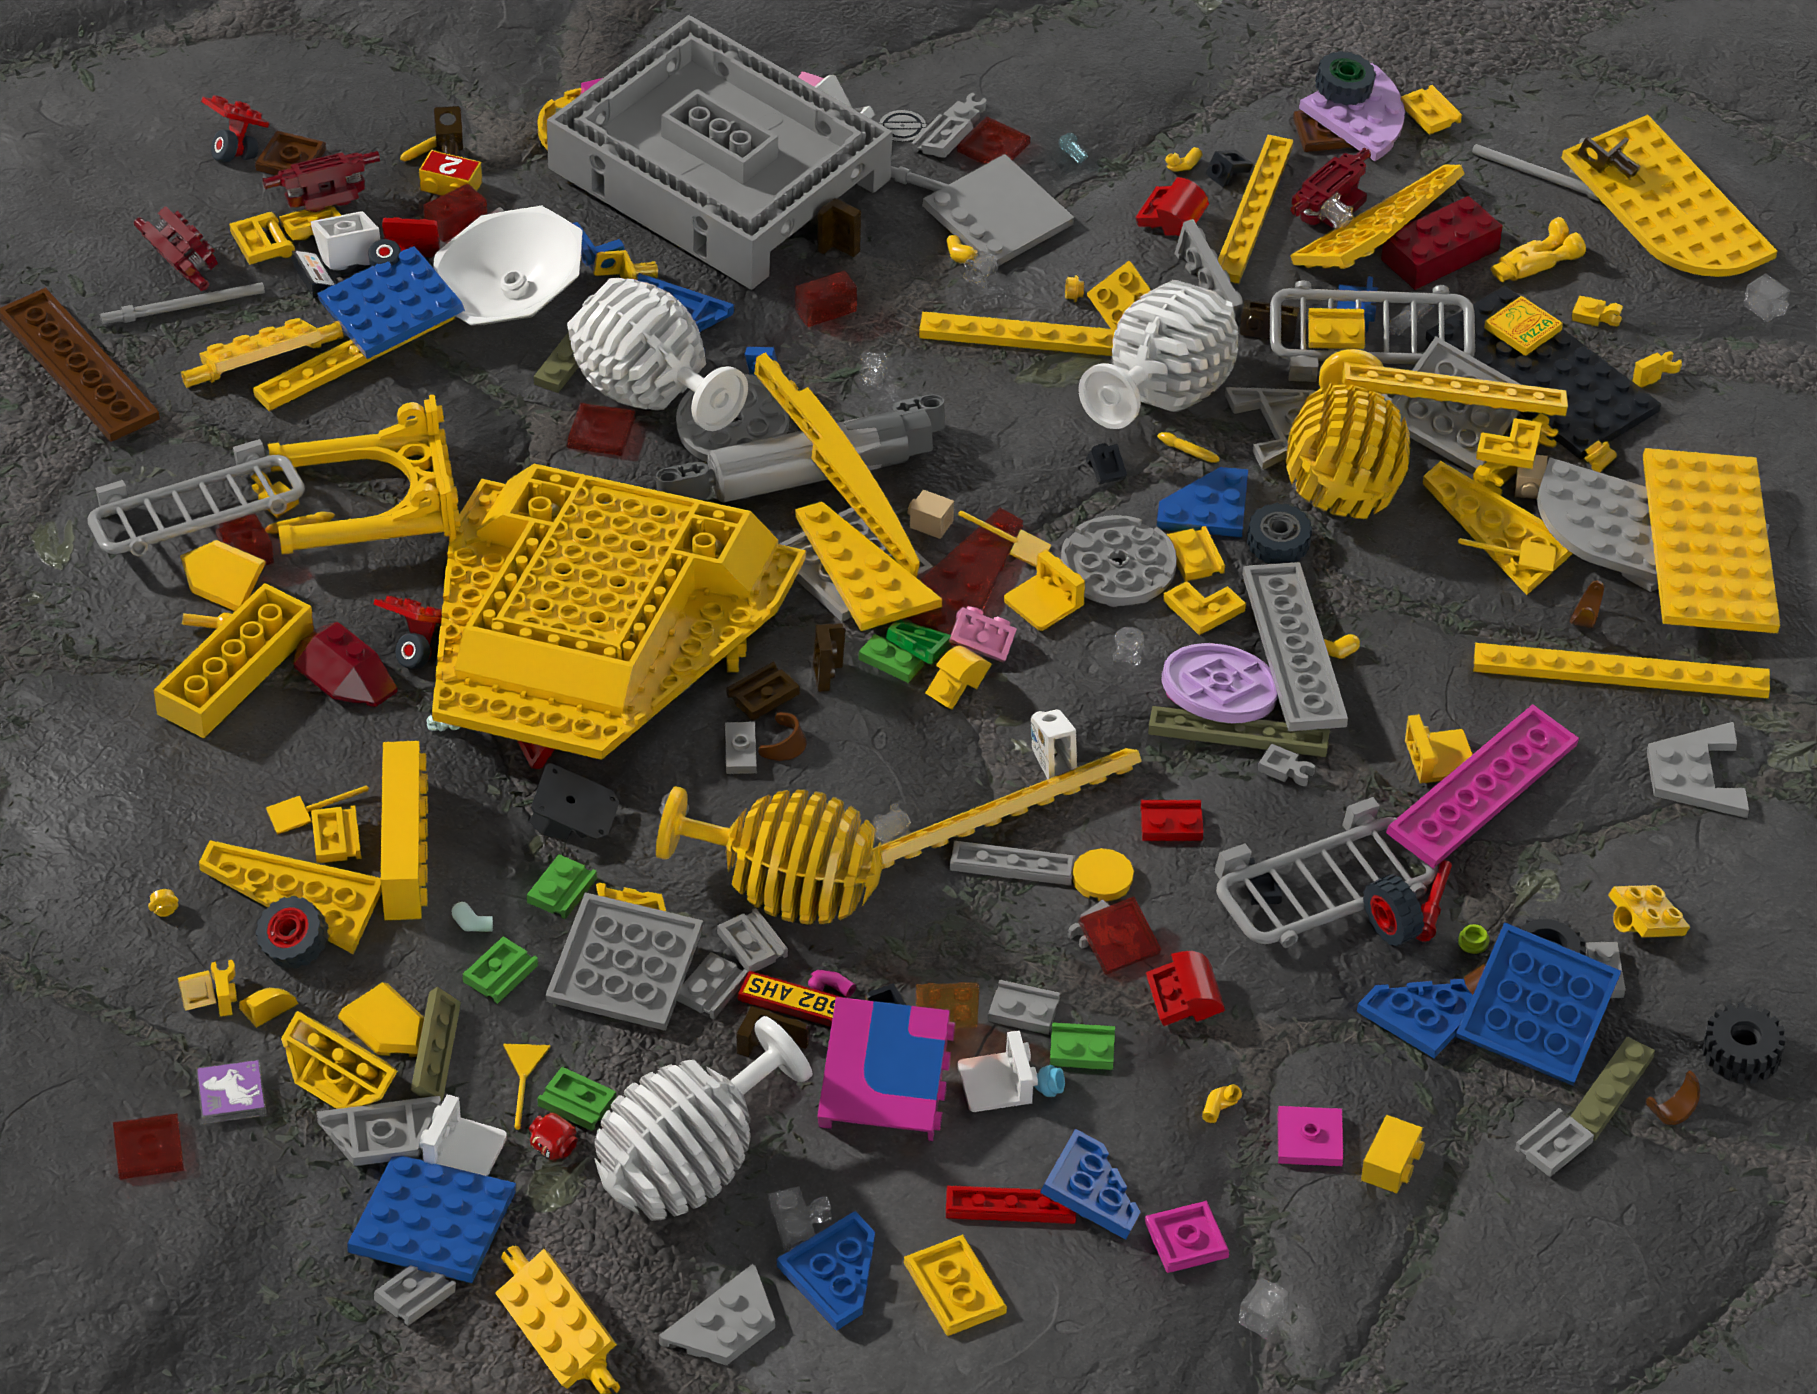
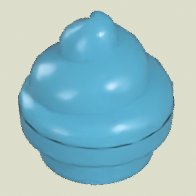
M1053 1065L1042 1067L1037 1073L1038 1085L1034 1087L1046 1097H1055L1057 1093H1062L1065 1087L1063 1070L1055 1068Z

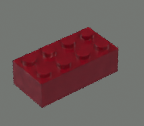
M1467 196L1403 226L1383 243L1381 260L1416 290L1498 251L1503 225L1470 196Z

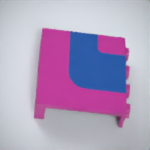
M836 997L817 1116L819 1127L832 1129L833 1121L907 1129L928 1132V1140L933 1141L934 1130L940 1131L942 1123V1112L937 1111L939 1100L945 1101L947 1082L942 1081L943 1070L949 1071L951 1052L946 1051L947 1040L953 1041L955 1033V1022H950V1011Z

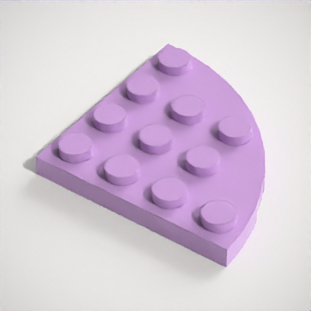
M1370 63L1374 66L1376 77L1372 93L1365 102L1358 103L1357 105L1337 104L1327 100L1318 90L1301 99L1299 109L1359 151L1363 148L1369 149L1371 152L1370 158L1376 161L1393 148L1398 136L1400 137L1405 109L1395 84L1378 66Z

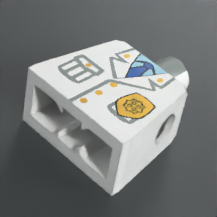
M1057 709L1048 712L1039 711L1033 714L1031 717L1032 749L1047 779L1077 768L1076 729Z

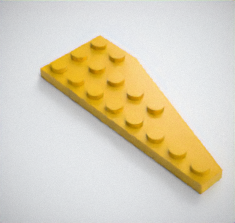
M1462 165L1441 166L1290 255L1293 265H1305L1306 268L1322 266V268L1339 266L1340 269H1345L1354 265V260L1359 257L1373 254L1375 252L1374 248L1387 241L1464 176Z

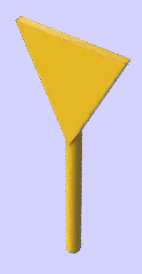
M503 1044L520 1077L514 1126L516 1130L521 1128L526 1079L550 1049V1045Z

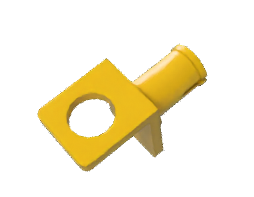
M626 250L598 252L595 258L593 273L595 276L620 274L623 279L638 280L640 273L657 279L658 266L655 261L633 263ZM609 258L615 259L613 266L609 268L601 267L604 260Z

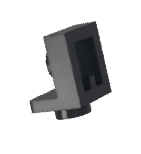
M1236 150L1215 151L1206 175L1223 187L1228 185L1232 175L1250 173L1254 163Z
M1102 443L1091 448L1086 457L1087 464H1092L1098 485L1126 478L1127 472L1118 444L1108 446L1107 443Z

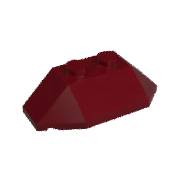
M338 621L317 628L297 645L294 668L332 699L352 703H367V706L376 707L398 692L396 684L378 654Z

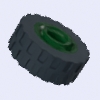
M1343 51L1332 52L1329 55H1325L1320 61L1315 86L1319 93L1325 96L1327 100L1337 104L1357 105L1369 99L1373 90L1376 71H1374V66L1360 55Z

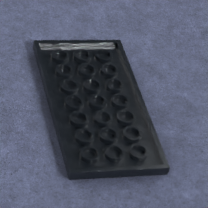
M1506 285L1473 304L1475 313V353L1473 358L1521 385L1566 390L1568 404L1566 416H1546L1549 418L1548 425L1552 429L1558 430V434L1552 438L1580 460L1588 455L1586 449L1595 442L1609 443L1660 411L1661 403L1563 328L1562 331L1526 356L1484 329L1487 319L1520 297ZM1462 310L1444 321L1445 342L1464 352V315ZM1439 324L1426 331L1425 339L1429 343L1433 341L1435 336L1439 338ZM1530 411L1520 412L1531 421L1540 414Z

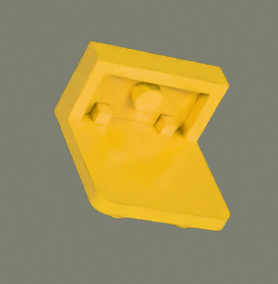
M1044 550L1037 554L1036 575L1004 595V602L1034 628L1043 631L1084 606L1085 580H1083L1080 574L1073 572L1060 558L1055 557L1048 550Z

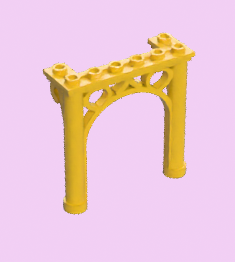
M429 395V399L424 400L425 409L420 404L414 402L402 405L397 412L399 424L380 430L378 434L280 445L279 443L268 444L269 456H285L292 462L294 467L372 459L394 465L403 471L410 481V488L405 498L394 508L379 515L298 526H278L282 555L292 554L293 550L444 532V537L450 536L451 540L456 539L455 528L461 527L457 507V488L453 482L445 430L439 429V423L444 422L442 405L436 406L435 395ZM409 416H416L413 419L407 420ZM413 455L423 456V458L419 460L407 459L408 457ZM279 466L271 467V472L283 471V469ZM430 466L433 467V472L425 471L429 469Z

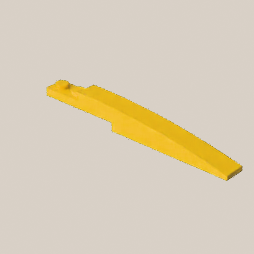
M766 352L756 357L754 374L813 443L811 459L894 559L917 578L920 561L901 523L873 475L841 428L808 387L799 391L796 384L792 380L787 379L777 361H772Z

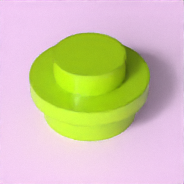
M1468 925L1460 932L1458 944L1468 953H1482L1489 946V936L1482 926Z

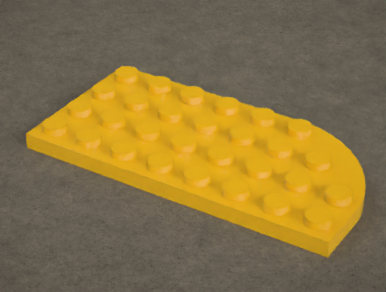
M1649 115L1591 138L1607 152L1613 149L1625 137L1629 139L1623 153L1637 165L1641 166L1631 180L1613 165L1608 166L1601 173L1595 170L1577 154L1582 143L1563 150L1562 160L1641 245L1661 262L1684 272L1719 277L1741 274L1776 259L1778 251ZM1588 147V155L1593 159H1597V153L1594 149Z

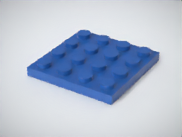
M415 246L401 251L399 254L400 260L392 266L389 262L376 264L317 293L322 305L335 321L340 323L344 332L366 359L465 311L462 301Z
M1504 922L1458 1028L1456 1037L1573 1086L1622 971Z
M391 1157L347 1243L348 1253L404 1267L411 1265L418 1267L417 1270L428 1273L432 1271L443 1274L445 1277L472 1283L516 1193V1183L444 1165L429 1164L423 1160L411 1157Z

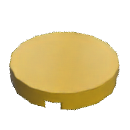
M1100 848L1089 850L1079 856L1074 863L1072 880L1075 888L1087 898H1090V896L1098 898L1097 901L1103 899L1106 902L1117 900L1127 894L1133 882L1134 870L1131 862L1123 854L1114 850Z

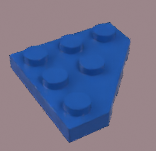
M1219 467L1159 501L1156 527L1161 530L1179 532L1193 528L1195 531H1198L1203 526H1206L1211 535L1242 537L1248 469Z
M1452 979L1450 984L1433 985L1432 981L1407 983L1406 987L1389 988L1388 984L1376 985L1358 1003L1357 1012L1432 1058H1435L1456 1036L1473 995L1468 990L1464 979Z
M1075 1129L1040 1193L1126 1240L1140 1214V1210L1135 1202L1131 1203L1125 1193L1127 1186L1118 1169L1112 1168L1108 1162L1107 1156L1109 1153L1104 1144Z
M854 1211L777 1258V1267L836 1331L863 1315L875 1242V1231Z

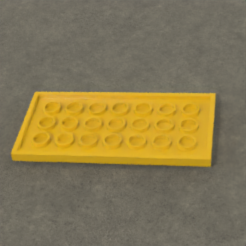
M1645 448L1643 464L1663 624L1778 633L1780 619L1757 458Z

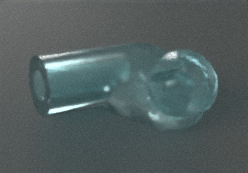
M1073 133L1062 135L1059 138L1060 148L1068 153L1078 164H1081L1088 157V154L1076 143L1077 137Z

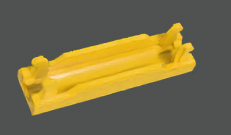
M1540 413L1532 420L1542 423L1538 445L1542 444L1554 448L1556 441H1551L1547 436L1555 437L1558 434V430L1552 429L1548 425V416ZM1487 461L1484 465H1479L1476 468L1473 480L1502 496V490L1499 487L1516 473L1517 466Z

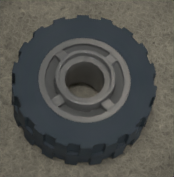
M1285 503L1267 504L1263 508L1257 509L1250 518L1247 544L1250 546L1249 550L1256 555V558L1263 560L1267 564L1298 562L1300 558L1305 557L1310 547L1311 521L1304 512H1301L1295 506L1292 507Z

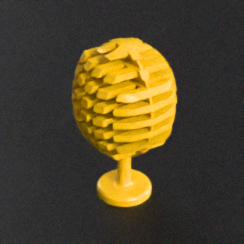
M1347 349L1332 354L1321 366L1319 373L1320 389L1306 398L1289 432L1286 468L1291 485L1296 478L1297 493L1307 502L1313 501L1312 505L1322 511H1327L1329 508L1331 514L1346 517L1347 514H1350L1353 518L1367 519L1372 508L1375 507L1373 513L1376 514L1387 507L1401 485L1408 470L1410 434L1405 417L1400 422L1401 414L1399 413V408L1390 400L1385 401V397L1381 393L1372 390L1367 391L1366 388L1356 385H1350L1349 388H1346L1347 386L1343 384L1342 370L1344 362L1384 367L1380 360L1371 353L1358 349Z
M674 786L663 810L656 841V857L664 860L669 859L673 855L681 835L725 846L728 872L731 870V865L732 868L735 865L732 886L740 894H744L745 890H747V900L756 908H759L764 902L765 913L776 917L781 910L782 920L792 923L797 918L798 913L800 915V923L813 924L817 914L819 916V924L830 923L837 914L838 906H840L839 920L851 915L862 897L864 885L866 891L862 906L878 886L883 868L881 841L878 843V848L876 846L874 849L873 858L870 861L876 829L869 820L866 819L860 827L861 814L858 810L849 806L844 813V802L842 800L832 797L827 804L826 794L817 791L814 792V795L812 794L809 800L808 791L799 789L793 793L791 798L790 791L788 790L778 791L772 800L770 795H766L756 800L746 818L747 808L730 828L686 818L687 792L681 787Z

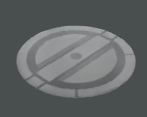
M908 110L889 112L879 122L880 125L893 131L892 140L896 141L914 140L926 128V122L923 117Z

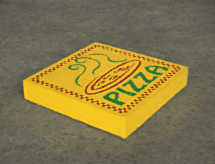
M1520 296L1487 319L1484 325V329L1525 356L1562 331L1563 327L1561 321L1523 296Z

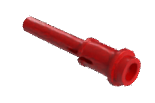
M1443 860L1440 863L1428 901L1422 904L1421 911L1424 916L1423 932L1415 937L1420 941H1429L1436 935L1435 925L1441 913L1439 904L1452 868V864L1449 861Z

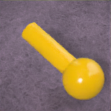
M183 613L182 625L217 629L232 613H222L218 617Z

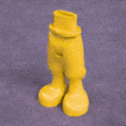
M1557 217L1551 220L1549 236L1543 241L1533 240L1515 248L1504 257H1501L1499 263L1491 267V271L1500 282H1505L1509 279L1515 281L1518 278H1525L1551 269L1559 261L1578 259L1585 254L1586 246L1581 235L1577 232L1569 235L1567 223L1563 218Z

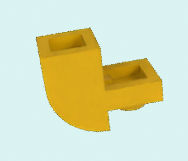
M963 646L953 647L937 663L936 666L940 670L925 694L953 710L967 685L977 689L992 664Z

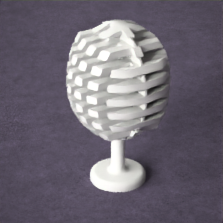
M610 278L594 295H590L584 301L583 307L567 323L569 340H571V348L574 352L573 355L582 373L602 394L619 403L641 409L664 410L679 393H683L689 388L695 392L691 406L693 419L697 425L707 431H717L729 425L738 416L745 404L748 394V382L745 375L738 369L729 366L720 367L709 373L705 378L698 374L706 365L702 339L695 320H693L687 308L679 300L655 285L628 278Z
M1178 280L1165 283L1141 296L1140 300L1135 301L1131 307H1128L1117 324V330H1115L1113 337V365L1107 363L1094 365L1080 379L1079 397L1087 414L1095 422L1106 428L1120 429L1134 421L1140 411L1141 402L1172 412H1179L1211 395L1212 391L1217 390L1225 382L1233 369L1234 362H1236L1239 340L1238 326L1235 321L1236 316L1232 302L1224 300L1214 291Z
M767 1016L761 1017L755 1023V1033L766 1052L732 1080L727 1079L707 1067V1071L710 1074L708 1075L695 1060L680 1062L681 1065L679 1067L672 1064L661 1067L658 1070V1074L649 1072L641 1077L640 1085L637 1083L629 1085L624 1090L626 1098L619 1095L611 1104L613 1112L608 1110L601 1120L602 1130L600 1128L597 1130L595 1138L596 1153L601 1160V1164L596 1159L595 1163L604 1189L618 1203L639 1215V1211L634 1207L638 1206L651 1221L666 1219L664 1216H667V1212L664 1209H667L675 1217L687 1213V1203L694 1209L705 1204L707 1199L705 1195L709 1198L715 1197L722 1190L720 1184L728 1185L735 1176L733 1169L739 1170L745 1159L744 1152L748 1151L751 1134L745 1119L750 1122L744 1094L777 1067L797 1082H805L813 1075L806 1057L782 1027Z

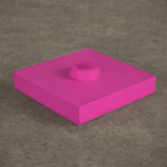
M1278 1106V1164L1343 1165L1342 1109Z
M1207 1201L1145 1217V1224L1167 1273L1229 1258V1249Z

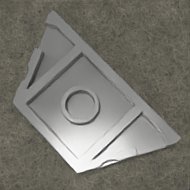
M440 1096L318 1111V1124L353 1166L389 1162L391 1157L394 1156L418 1158L423 1149L419 1146L421 1135L425 1129L429 1130L434 1110L437 1105L441 1106Z
M750 1265L659 1335V1344L667 1348L670 1344L687 1349V1354L707 1357L713 1362L728 1365L775 1328V1318L756 1266Z

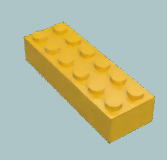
M264 583L154 689L157 715L205 738L297 648V645L303 638L314 631L312 607Z
M419 741L383 742L381 888L385 920L422 919V906H428L427 888H422V886H426V883H428L427 864L422 865V863H426V860H428L427 841L422 842V840H426V837H428V819H423L428 814V796H423L428 791V773H422V771H427L426 753H420Z

